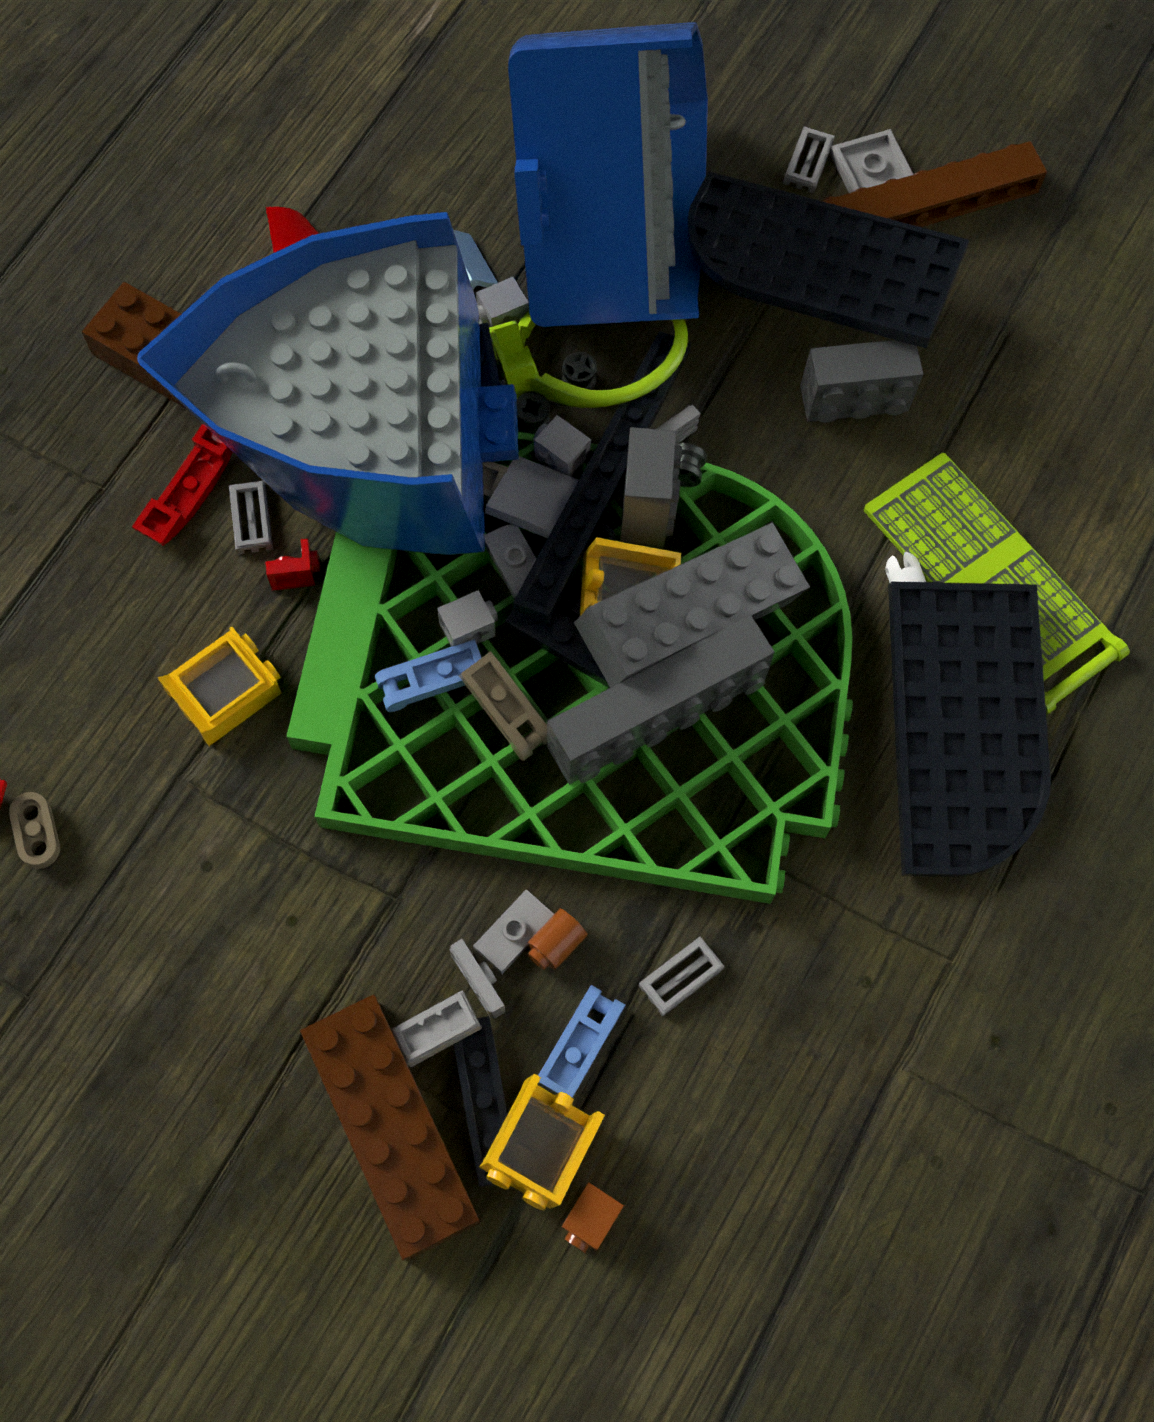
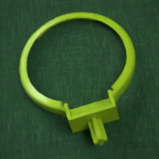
M529 311L523 315L518 324L516 321H510L489 328L500 379L503 378L505 385L514 384L517 399L524 393L537 392L545 396L546 399L558 404L580 408L613 406L637 399L651 392L675 372L683 360L688 344V331L685 320H671L675 328L673 346L666 359L653 372L641 380L621 388L590 390L563 382L547 373L542 377L539 376L528 345L525 346L526 339L530 336L531 331L536 325L531 320Z

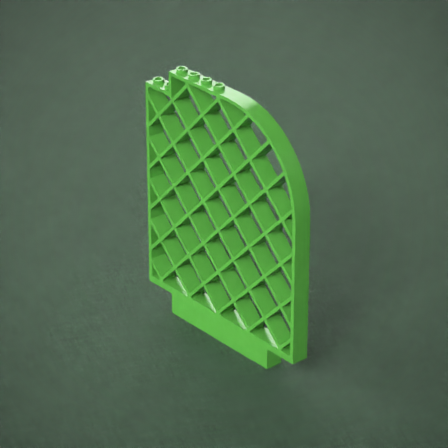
M518 432L519 456L538 464L541 463L534 458L533 438L535 434ZM591 443L590 458L573 475L576 479H580L598 444ZM512 460L496 461L495 463L509 467ZM705 463L700 468L702 472L700 484L695 487L680 486L676 512L702 542L701 546L681 558V564L749 534L770 521L783 530L802 551L794 557L800 571L803 572L810 566L814 567L825 588L831 607L799 629L795 628L780 608L763 616L762 618L781 640L772 646L775 653L770 666L791 653L821 691L787 714L783 712L764 686L747 695L770 726L735 750L729 746L705 713L699 715L700 719L692 726L717 757L718 761L682 786L677 784L651 748L645 744L633 751L634 754L623 763L614 765L611 762L600 768V773L587 782L580 783L577 780L570 785L568 783L531 808L504 771L505 768L520 759L513 751L511 745L492 755L467 721L469 717L483 709L473 694L457 704L454 703L447 692L435 695L434 698L444 712L400 740L376 707V704L385 697L383 688H379L377 682L367 687L380 628H384L408 661L451 647L447 637L419 654L395 621L438 595L444 605L457 600L458 598L449 587L489 562L502 578L486 547L484 552L463 554L438 571L424 553L405 551L425 579L386 602L398 550L364 547L336 532L286 736L292 749L329 755L314 816L318 826L332 830L771 904L776 893H782L784 886L785 870H779L780 857L787 856L790 842V834L784 832L826 838L831 827L836 828L839 821L840 805H835L834 801L835 792H841L843 786L844 769H838L840 756L845 757L849 739L848 734H843L844 721L849 722L853 706V700L847 699L852 658V627L846 593L834 563L812 529L776 495L733 471ZM714 490L750 506L755 511L721 533H718L695 505L694 501L709 491ZM613 498L605 516L615 528L613 531L616 535V541L620 542L623 509ZM519 527L525 539L535 534ZM583 557L571 578L572 580L577 576L581 583ZM650 572L651 575L655 577L656 573ZM602 583V589L610 593V591ZM512 595L494 606L499 619L495 622V628L503 624L513 610L515 599ZM834 623H836L839 647L837 678L807 642ZM489 640L477 644L482 656H485L490 651L493 653L546 724L548 720L609 689L567 664L588 693L547 719L521 683L559 658L544 649H540L510 669ZM408 679L397 683L399 690L409 684ZM834 702L827 764H825L795 725L827 703ZM361 711H365L390 747L347 774ZM678 726L677 728H675V729H673V730L667 732V733H666L667 736L670 735V734H671L672 732H674L675 730H677V729L679 728V726ZM456 727L482 763L437 792L411 755ZM780 737L811 777L776 802H773L744 765L743 761ZM637 757L665 793L666 797L625 824L596 784ZM402 762L427 799L395 821L372 818L355 791ZM728 772L759 813L720 840L689 798ZM490 778H493L520 816L489 837L467 834L448 806ZM817 788H824L820 819L783 813ZM584 793L613 833L584 853L561 850L541 821ZM342 797L348 800L357 815L338 812ZM675 808L707 849L679 869L656 866L635 837V835ZM438 813L450 831L419 825ZM768 823L772 828V838L766 883L761 884L750 880L729 850ZM530 829L542 846L513 842L512 840ZM623 845L635 862L607 858L605 856ZM713 861H716L728 878L697 872Z

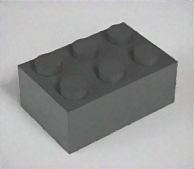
M898 340L811 348L800 385L807 422L820 421L826 423L838 418L853 417L855 419H863L870 415L886 413L888 415H899L909 411L923 377L917 346Z
M630 427L620 542L664 549L666 536H673L674 520L679 500L680 480H678L682 456V446H675L676 431Z

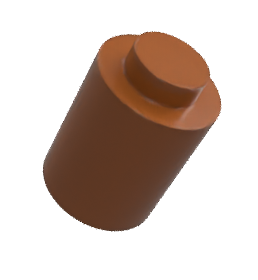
M559 908L527 942L531 949L528 956L541 969L545 970L549 966L556 970L588 934L575 918Z

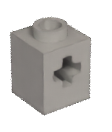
M514 277L476 292L479 323L488 322L489 328L510 321H516L518 324L523 315L529 311V302Z
M558 415L549 424L544 423L534 435V458L548 468L572 477L590 458L591 439Z
M479 590L437 608L439 623L451 647L474 639L476 644L495 637V622L499 620L497 612L490 600L484 602Z

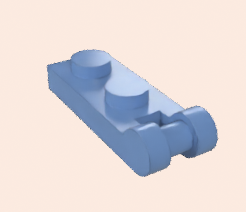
M475 639L377 672L375 679L378 687L383 688L385 694L383 702L388 712L398 711L408 704L465 686L459 675L481 659ZM408 679L410 687L399 690L397 683Z
M593 985L589 987L538 1075L541 1077L538 1084L554 1094L563 1092L572 1098L574 1097L626 1006L617 999L612 1002L600 995L602 991ZM592 1008L605 1015L601 1024L587 1017Z

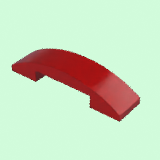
M204 424L201 425L192 438V442L195 445L164 492L158 500L150 499L132 525L135 531L162 546L174 538L195 515L218 482L233 454Z

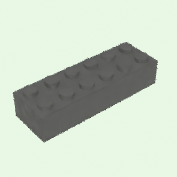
M770 523L589 606L574 624L611 688L748 615H751L756 620L791 603L810 586L773 523Z
M748 615L548 720L547 748L569 785L577 780L580 783L587 782L600 773V768L611 762L614 765L623 763L634 754L633 751L645 744L647 747H652L663 741L667 737L666 733L678 726L681 730L695 724L700 719L699 715L712 709L713 712L720 711L727 707L733 701L732 698L744 692L746 695H749L760 689L765 684L775 651L752 616Z

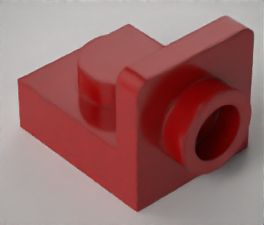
M308 538L301 539V558L283 556L275 561L265 562L266 575L272 591L315 586L314 572H320V560L318 550H311Z

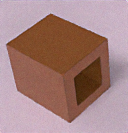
M588 1182L561 1229L568 1233L564 1240L583 1253H586L589 1247L597 1251L624 1205Z

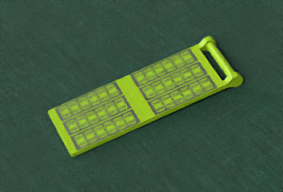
M945 453L939 454L865 505L864 512L901 554L904 555V552H909L918 559L927 582L1037 585L1044 681L1098 641L1103 643L1104 651L1051 690L1045 692L1046 715L1056 709V704L1113 661H1121L1129 655L1128 645L1107 629Z

